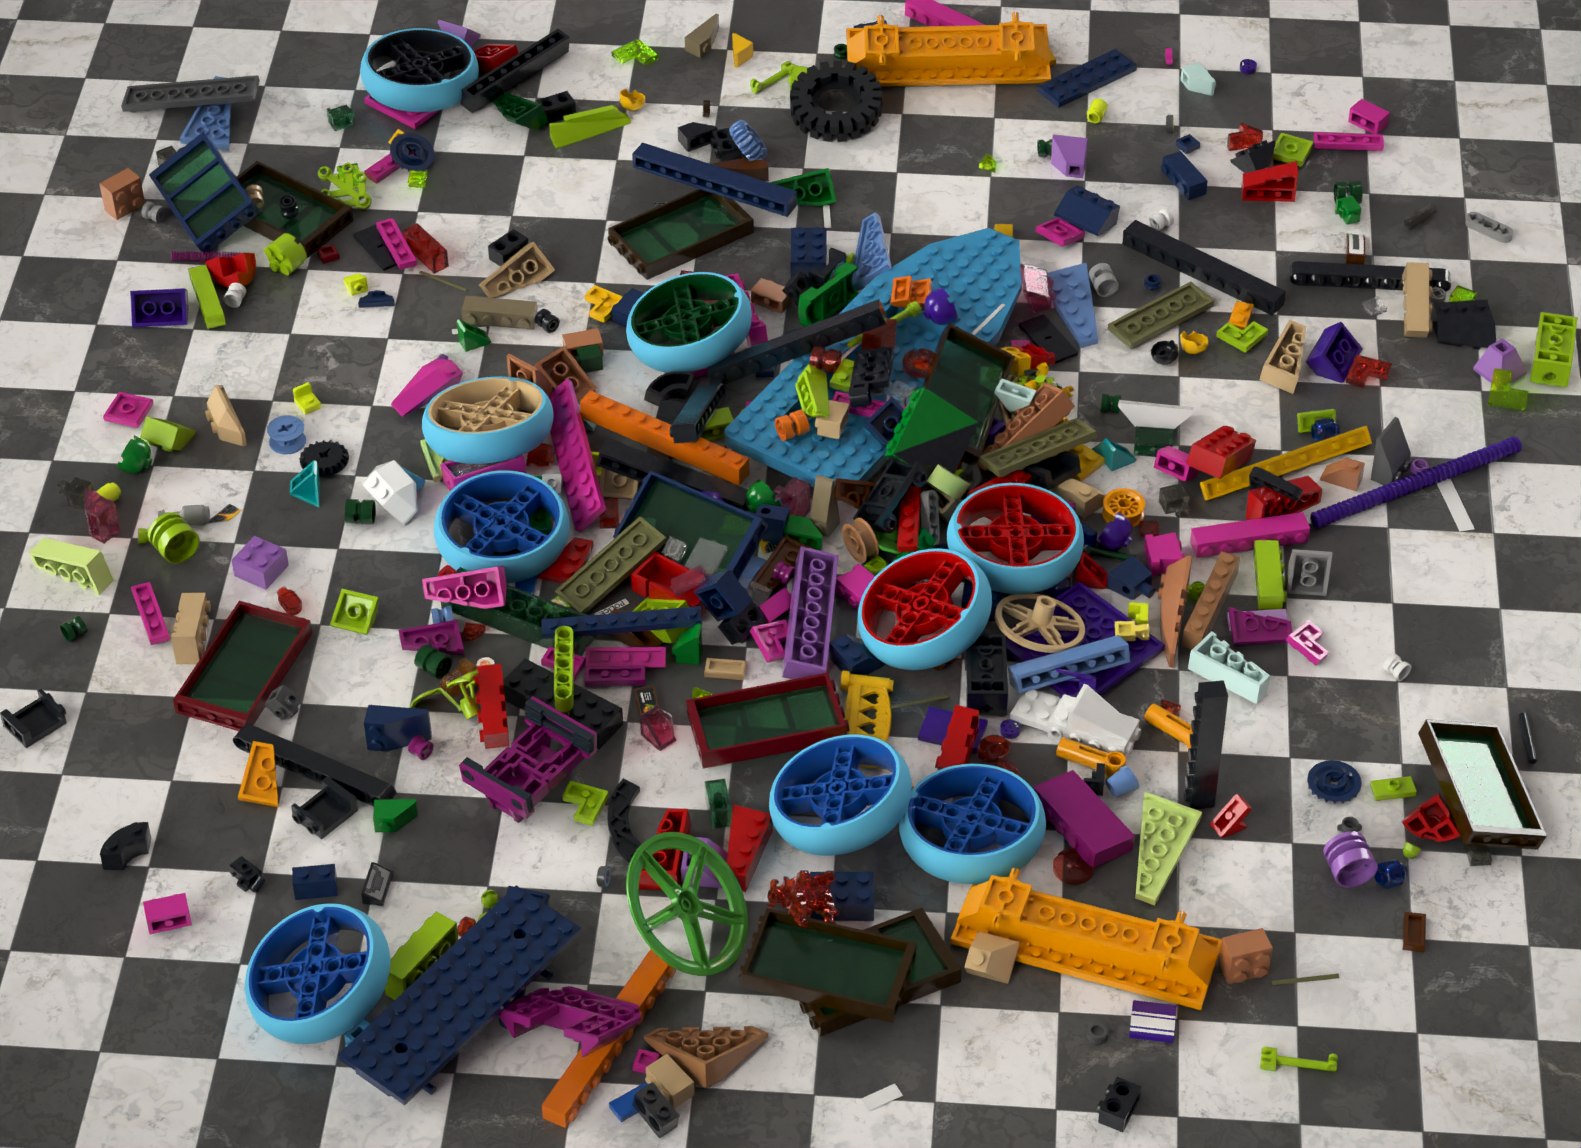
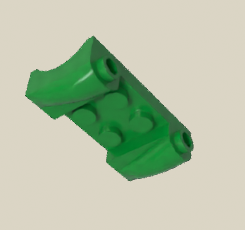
M846 262L835 270V277L819 289L811 287L802 293L798 302L799 324L806 327L825 320L850 303L858 295L853 284V274L858 270V267Z

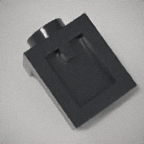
M1097 763L1096 771H1092V778L1083 779L1097 796H1103L1105 764Z

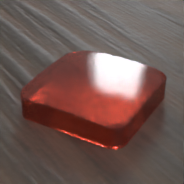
M1157 520L1140 521V536L1145 537L1148 534H1153V537L1159 536V522Z

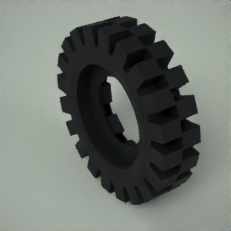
M834 60L833 67L829 66L828 61L819 63L820 70L813 65L807 68V73L802 71L797 76L798 81L794 80L791 86L792 90H790L791 116H793L796 126L800 125V130L806 134L810 131V137L818 140L823 134V141L832 142L833 136L837 135V141L844 142L846 141V134H849L853 140L860 137V131L866 134L871 131V126L875 127L879 122L883 107L881 84L877 81V77L872 72L868 73V69L862 65L856 69V63L849 61L845 68L842 67V61ZM842 89L853 95L855 104L847 113L843 114V111L832 112V114H827L824 109L818 106L819 97L828 90Z

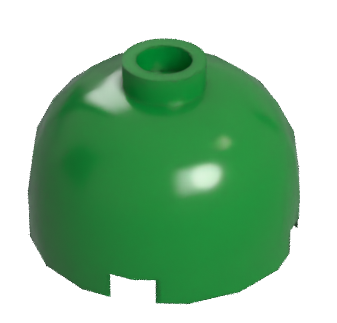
M134 435V440L131 438L122 452L121 457H123L122 463L118 461L117 468L128 474H137L144 468L148 469L153 459L150 458L151 449L147 442Z
M758 479L748 488L746 493L748 505L746 507L750 512L756 513L760 504L783 506L779 499L775 501L774 492L762 480Z

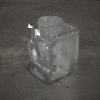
M899 380L895 383L890 382L889 387L885 389L886 401L893 397L900 405L907 407L910 403V396L916 390V387L913 385L910 387Z

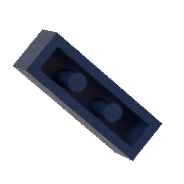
M1181 151L1163 157L1162 173L1170 179L1171 183L1179 189L1182 195L1188 200L1206 195L1207 179Z

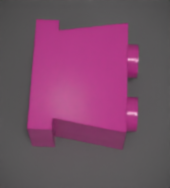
M1176 532L1153 537V534L1145 535L1144 551L1152 576L1166 573L1167 566L1185 557L1184 553L1181 554L1182 544L1181 540L1177 539Z
M858 563L853 566L852 571L836 577L835 592L839 597L849 602L853 608L858 610L862 595L875 576Z

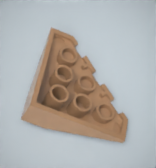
M744 1026V1030H730V1027H713V1031H699V1027H682V1031L668 1032V1028H658L644 1035V1040L662 1056L668 1054L694 1083L705 1088L711 1087L713 1084L723 1080L768 1038L767 1032L754 1026Z

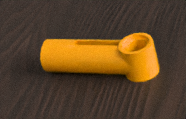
M1152 704L1146 711L1144 720L1187 745V748H1191L1190 734H1193L1191 724L1157 704Z
M1064 737L1061 738L1056 750L1057 757L1096 770L1097 763L1105 764V776L1107 778L1126 765V757L1120 752L1108 753Z

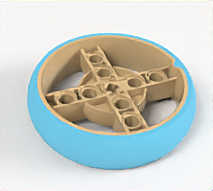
M502 376L477 378L453 385L433 397L423 414L422 431L430 448L447 460L466 464L501 462L530 452L547 438L553 424V407L547 394L538 385L528 380ZM516 410H524L530 413L517 412ZM444 426L457 427L460 429L457 431L446 428Z

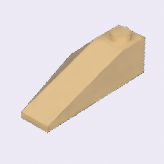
M531 242L482 281L479 286L488 298H494L540 282L554 272L555 269L537 245Z
M1073 478L1049 490L1062 499L1075 503V513L1084 519L1103 507V499L1106 495L1100 489Z

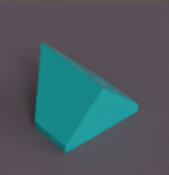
M1107 438L1092 448L1093 451L1105 458V464L1111 471L1132 464L1137 460L1127 448Z
M314 460L290 480V495L319 507L320 478L318 464Z

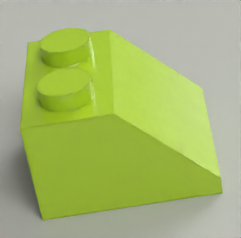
M147 416L140 438L147 440L146 442L149 445L157 447V444L161 445L162 450L173 452V450L181 451L195 435L196 430L166 419Z

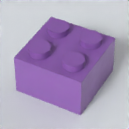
M256 536L232 559L235 577L265 590L289 566L285 548Z

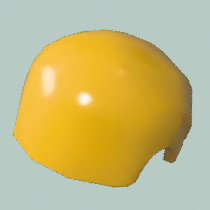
M623 89L619 93L620 104L626 110H638L645 105V95L638 93L636 90L633 93H629L627 89Z
M1185 331L1180 334L1181 347L1188 354L1202 353L1209 346L1208 338L1203 334H1197L1195 331L1190 335H1187Z

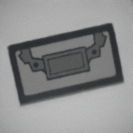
M371 862L361 893L363 904L384 905L394 874L393 871Z

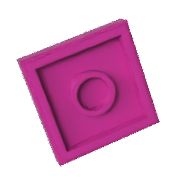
M1055 218L1038 225L1035 232L1061 247L1081 240L1085 235V232L1060 218Z
M118 392L103 415L104 421L139 428L154 404L153 399Z

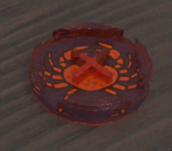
M924 348L919 349V351L910 350L902 359L903 370L911 377L926 378L934 352Z
M1075 848L1062 850L1053 860L1055 876L1060 881L1070 885L1086 883L1095 872V867L1085 862Z

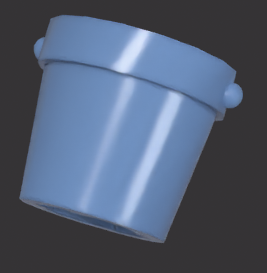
M1127 765L1121 767L1119 771L1106 780V785L1115 798L1139 788L1136 776Z

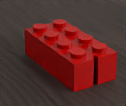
M1222 426L1192 444L1186 465L1221 479L1251 460L1256 439L1251 438L1247 433L1238 434L1230 426Z
M654 552L631 574L632 591L645 598L649 596V599L686 600L689 607L701 606L702 616L708 610L693 592L706 577L657 552Z

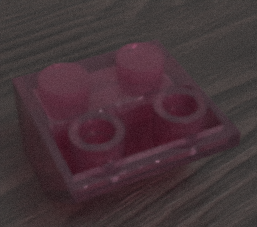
M85 488L84 510L90 536L105 544L120 531L116 505L112 500L100 496L99 493Z

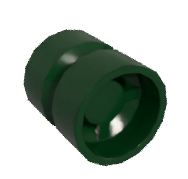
M1350 181L1349 184L1346 182H1335V204L1336 199L1346 197V189L1347 197L1353 195L1358 204L1362 203L1363 191L1361 181Z
M359 499L346 500V523L357 524L361 521L362 524H374L376 516L375 500H363L362 502Z
M430 644L423 645L418 650L414 659L416 667L428 672L437 679H442L447 675L453 662L451 656L440 652Z

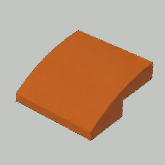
M911 276L893 278L891 305L906 308L908 304L916 301L921 306V309L925 308V299L932 291L931 278L913 281Z

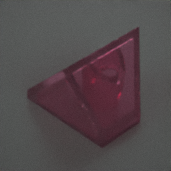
M655 705L640 715L641 736L659 751L676 741L672 714Z

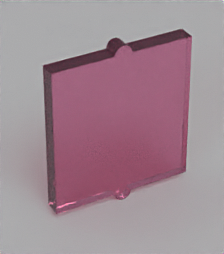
M702 565L670 580L672 584L670 588L675 596L707 581L705 577L706 572L703 570Z

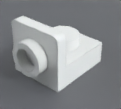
M543 474L542 481L560 494L561 487H563L562 474Z

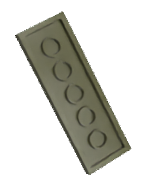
M1190 281L1109 323L1107 330L1132 349L1213 307L1215 300Z
M1075 418L980 456V463L998 477L1007 476L1009 473L1022 470L1028 465L1039 463L1043 459L1054 457L1058 453L1071 450L1081 444L1089 443L1097 438V431L1080 419Z
M638 517L555 590L556 596L562 598L580 616H584L654 552L660 549L667 542L666 537L642 517Z

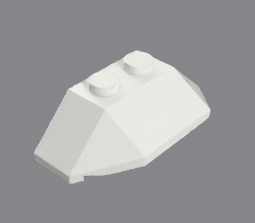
M1119 400L1118 407L1135 427H1139V430L1150 431V428L1158 429V432L1168 433L1169 430H1174L1189 418L1194 411V407L1125 400Z
M395 460L376 466L364 480L363 486L383 508L404 525L418 511L416 505V483Z

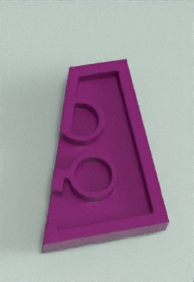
M1229 607L1228 612L1233 646L1288 643L1286 639L1292 633L1291 621L1271 616L1263 617L1255 615L1254 612H1242L1236 610V608Z
M457 620L398 630L402 650L418 651L423 645L430 644L440 652L464 654Z

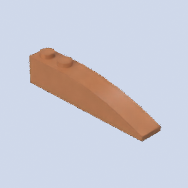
M1044 382L1036 390L1030 405L1015 411L1017 414L1015 418L1007 421L1005 424L1007 428L1003 433H998L995 436V443L989 445L981 456L1057 426L1059 421L1070 414L1075 405L1064 390ZM980 459L975 463L977 467L988 470V468L980 463Z
M1189 555L1167 566L1166 574H1162L1160 585L1163 588L1159 587L1158 599L1161 600L1162 643L1165 644L1164 653L1171 668L1174 667L1190 581L1192 556Z

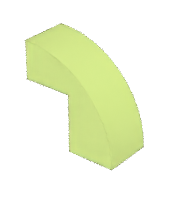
M939 464L927 480L957 500L962 498L970 486L969 483L959 476H955Z

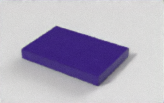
M929 706L918 734V740L942 746L943 740L946 739L948 725L953 712ZM979 718V733L972 753L977 754L988 725V720Z

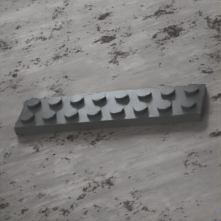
M258 75L128 86L121 107L123 112H135L139 110L149 111L152 109L251 102L255 100L260 79Z

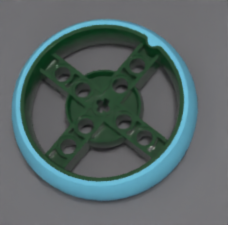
M694 272L675 276L655 285L636 301L627 320V340L635 356L652 369L666 373L701 370L727 358L743 343L751 326V304L744 290L726 276L710 272ZM701 300H716V302L708 304ZM671 341L678 345H661L660 343Z

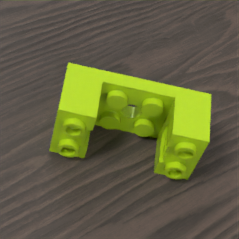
M1545 312L1540 313L1530 382L1567 388L1572 367L1578 317Z

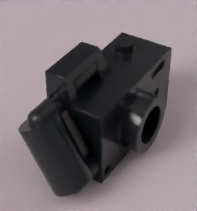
M242 856L229 865L230 874L238 879L236 884L244 892L249 889L252 892H258L266 881L261 870Z

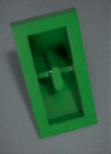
M458 319V340L465 352L491 343L484 330Z

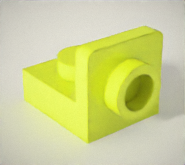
M360 273L343 278L344 284L351 296L368 291L365 275L362 276Z
M309 382L293 388L294 402L305 415L321 408V402L312 393Z
M1129 602L1128 618L1136 619L1135 623L1138 625L1148 624L1149 603Z

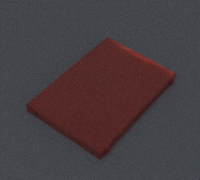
M886 318V325L862 333L861 350L893 347L895 352L897 320Z

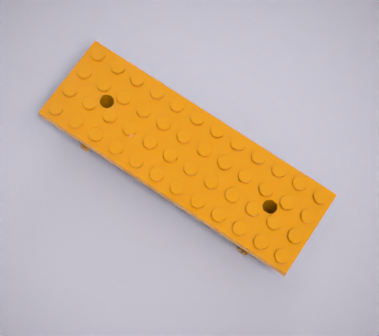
M1015 12L1012 13V21L999 23V25L898 27V25L884 24V16L881 15L880 21V15H878V24L864 26V28H846L847 62L856 63V69L861 65L867 68L868 73L872 72L877 77L881 87L1044 83L1051 80L1047 24L1019 21L1018 12H1016V18Z
M1012 868L1009 877L991 875L989 881L982 884H972L971 888H969L951 936L950 944L970 949L978 931L1020 942L1015 959L1016 962L1202 1010L1220 955L1222 939L1200 934V929L1185 924L1184 921L1187 914L1184 911L1183 914L1182 911L1177 913L1175 921L1157 918V921L1154 922L1032 890V885L1017 880L1020 874L1018 868L1016 871L1015 868Z

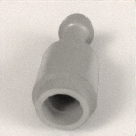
M187 505L183 506L180 512H175L182 516L188 525L205 524V522L210 521L209 506ZM165 510L158 511V517L169 512H165Z

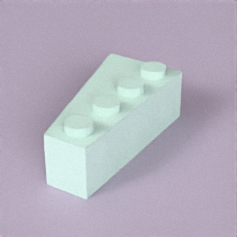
M1211 631L1191 650L1188 669L1210 681L1224 680L1226 689L1257 704L1267 694L1270 675L1252 661L1247 662L1243 658V654L1239 651L1235 653L1229 648V644L1226 641L1218 640L1216 638L1217 635Z

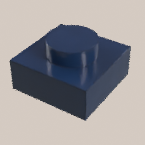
M1188 134L1177 139L1176 146L1185 154L1199 149L1200 142Z

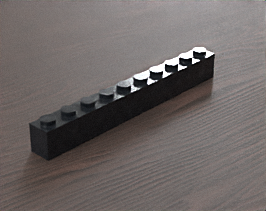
M1134 220L1123 230V245L1242 302L1254 304L1255 308L1271 316L1284 305L1285 290L1144 223Z
M875 300L731 354L722 361L708 367V375L710 379L723 378L724 385L886 325V313L880 300Z

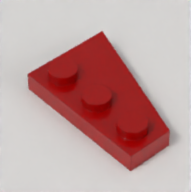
M574 537L564 547L557 560L542 573L538 574V579L565 583L586 564L594 547L593 541Z

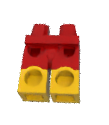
M1031 343L1026 344V347L1020 345L1000 348L1015 356L1010 372L1017 376L1024 375V370L1035 369L1038 371L1037 366L1044 362L1047 365L1055 364L1056 355L1054 353L1047 352L1045 348L1037 347Z

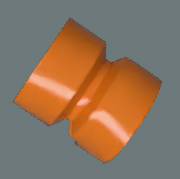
M801 409L790 413L789 416L784 415L775 418V428L782 441L794 438L795 434L800 436L810 431L808 419Z

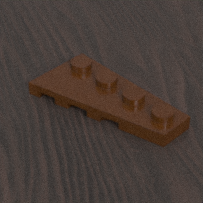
M785 535L751 582L749 590L767 598L783 585L782 580L772 578L777 564L783 561L785 565L795 567L800 547H811Z

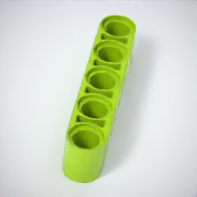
M201 265L188 268L189 277L207 329L226 325L223 310L207 266Z
M560 626L555 631L554 699L555 708L560 712L570 711L573 708L574 637L573 630L568 626Z

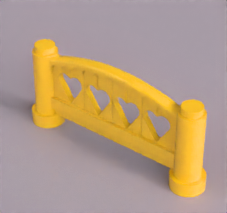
M842 670L840 690L848 691L844 718L849 723L850 731L846 732L847 735H867L887 743L892 724V709L888 692L893 691L894 680L884 677L850 674V671ZM877 694L879 696L877 698L878 703L872 704L863 697ZM875 709L877 710L875 713L876 719H870L861 712ZM874 724L876 726L873 728L875 733L868 734L860 729V727ZM859 765V767L880 769V767L877 766Z

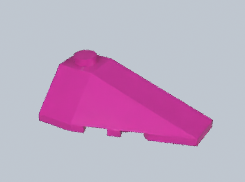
M435 359L421 367L393 400L391 405L402 417H405L428 404L441 391L460 383L463 372L452 360Z
M504 566L422 579L425 599L483 609L505 606L507 583Z

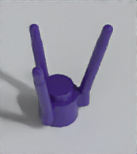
M1059 668L1056 669L1058 673L1076 677L1065 681L1079 682V689L1086 684L1095 691L1096 676ZM1079 692L1068 695L1072 697H1077Z

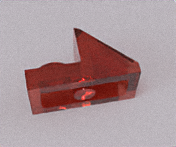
M1240 123L1239 132L1228 134V150L1246 149L1262 142L1263 131Z

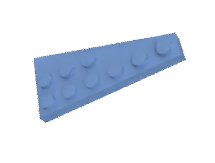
M215 76L214 79L225 78V77ZM231 104L198 106L180 137V143L188 144L204 132L217 149L229 151Z
M876 212L862 220L853 265L858 267V270L853 274V284L857 291L864 289L879 274L892 269L881 219Z
M1087 263L1037 275V282L1080 347L1098 344Z

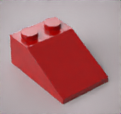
M486 44L474 50L479 71L483 74H487L519 53L516 45Z

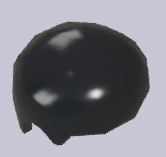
M1173 340L1155 343L1151 349L1152 359L1161 365L1171 364L1178 357V344H1175Z

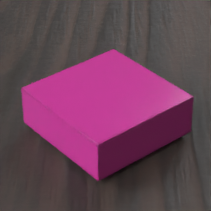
M639 1049L633 1064V1071L646 1074V1067L658 1060L660 1053Z

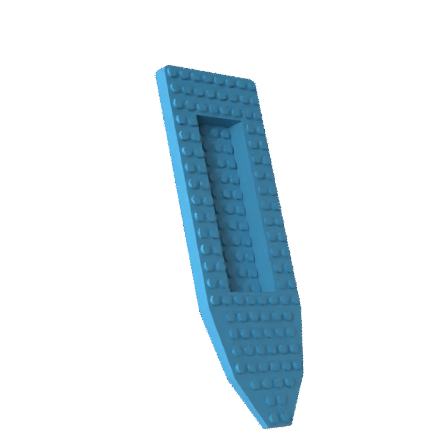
M986 228L931 243L894 265L891 270H886L876 276L839 314L879 299L886 313V320L905 311V308L896 307L890 303L893 278L911 276L913 281L931 278V292L943 288L950 296L947 298L950 303L953 302L958 318L950 324L970 334L1001 304H1005L975 335L995 346L1001 338L1022 291L1019 240L991 228ZM922 308V314L915 318L907 317L866 339L845 359L855 361L856 351L862 349L871 350L880 347H893L894 358L889 387H886L885 392L880 396L871 394V398L887 402L893 397L900 405L907 407L910 403L912 392L922 388L926 377L918 378L909 375L904 370L903 363L909 356L915 354H926L933 357L941 333L947 325H937L931 320H927L923 313L925 308ZM856 336L795 358L725 428V445L812 487H815L817 475L833 479L835 486L836 478L869 481L890 458L884 456L887 449L864 428V423L869 417L849 413V420L840 439L817 435L818 428L815 427L816 417H807L810 426L808 433L800 436L795 434L794 438L786 441L780 439L775 428V418L784 415L789 416L792 412L802 410L795 384L808 364L826 373L828 400L832 401L836 391L849 394V392L831 388L830 380L841 362L837 363L836 361L850 349L847 347V342ZM945 341L938 365L965 378L982 358ZM936 371L928 390L944 400L959 383Z

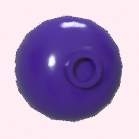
M943 288L936 289L928 294L924 303V316L927 320H931L937 325H947L958 318L953 302L950 303L947 298L950 296Z
M1120 512L1115 514V520L1107 524L1098 537L1099 540L1096 541L1098 545L1107 550L1116 551L1123 546L1127 548L1133 540L1130 537L1133 531L1132 524Z

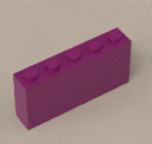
M1074 770L1033 787L1042 802L1046 820L1056 828L1057 832L1068 841L1069 845L1080 854L1081 858L1091 868L1133 850L1135 835Z

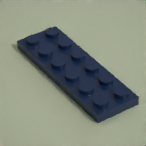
M1114 49L1037 85V91L1059 108L1137 71V65L1117 49Z

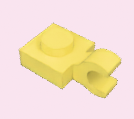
M1115 621V636L1119 635L1124 641H1135L1136 637L1141 640H1148L1149 624L1135 625V621Z

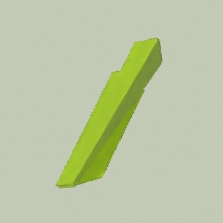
M610 105L564 116V122L550 123V138L555 148H561L628 125L631 121L627 113H622L617 107Z
M808 364L795 384L802 411L808 418L817 416L829 417L826 373Z

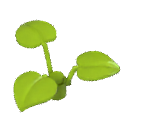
M478 670L469 672L447 684V688L459 684L465 697L460 700L461 705L440 687L416 697L412 701L410 708H414L418 702L429 695L442 693L457 707L458 711L462 710L466 720L478 715L477 711H480L476 703L474 693L476 685L474 680L470 682L471 678L479 673ZM463 682H470L466 685V688H470L471 696H468Z

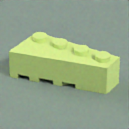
M43 538L29 551L35 567L55 576L60 574L68 582L72 580L79 582L80 587L84 589L90 587L98 595L114 581L105 562L104 555L100 550Z

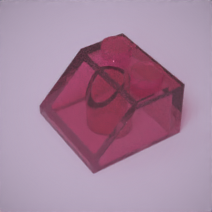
M1024 263L1020 264L1023 293L1033 313L1054 308L1056 295L1052 289L1054 286L1053 277L1048 275L1046 269Z

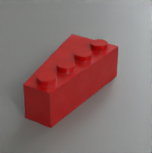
M1304 476L1288 480V482L1303 490L1298 501L1292 500L1267 487L1249 490L1246 519L1252 520L1300 513L1321 503L1322 488L1312 478Z
M502 665L477 666L479 673L474 676L475 685H479V692H475L476 703L481 704V711H477L478 723H483V730H479L480 742L485 743V749L509 747Z
M733 804L727 864L737 878L742 891L746 892L773 832V823L770 813Z
M667 809L657 828V834L679 832L690 835L692 824L688 809ZM665 849L655 852L652 855L653 858L681 887V865L684 851ZM643 868L639 879V890H662Z

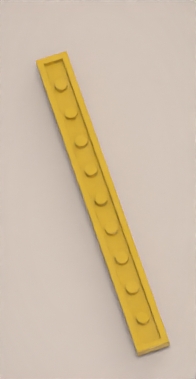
M1362 426L1234 470L1221 479L1214 477L1199 482L1205 501L1250 486L1249 474L1255 466L1280 476L1372 444L1367 426Z

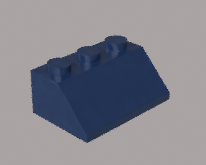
M1076 185L1066 192L1054 212V216L1099 236L1117 224L1120 205L1099 196L1097 193H1092L1082 186Z

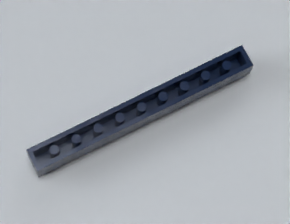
M643 142L632 153L633 168L785 217H788L797 206V191Z

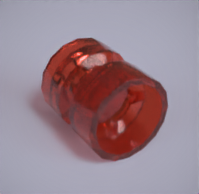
M815 345L811 352L809 364L819 370L824 369L826 373L834 374L841 364L842 353L834 349L827 351L825 347Z

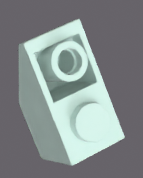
M1200 62L1182 67L1181 82L1188 90L1210 96L1214 95L1216 81Z

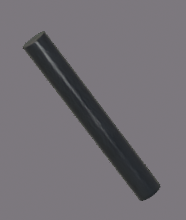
M1520 713L1519 719L1528 761L1530 764H1535L1537 758L1526 713Z

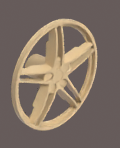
M1034 593L1013 594L1002 599L995 611V621L999 629L1015 643L1035 651L1056 653L1079 646L1085 635V626L1081 617L1068 605L1045 595ZM1017 599H1036L1034 610L1019 604L1014 605L1010 602ZM1055 606L1068 612L1075 620H1070L1068 617L1053 616ZM1002 610L1022 622L1010 629L1002 618ZM1057 630L1079 631L1073 641L1064 644ZM1039 631L1050 645L1038 644L1022 637Z

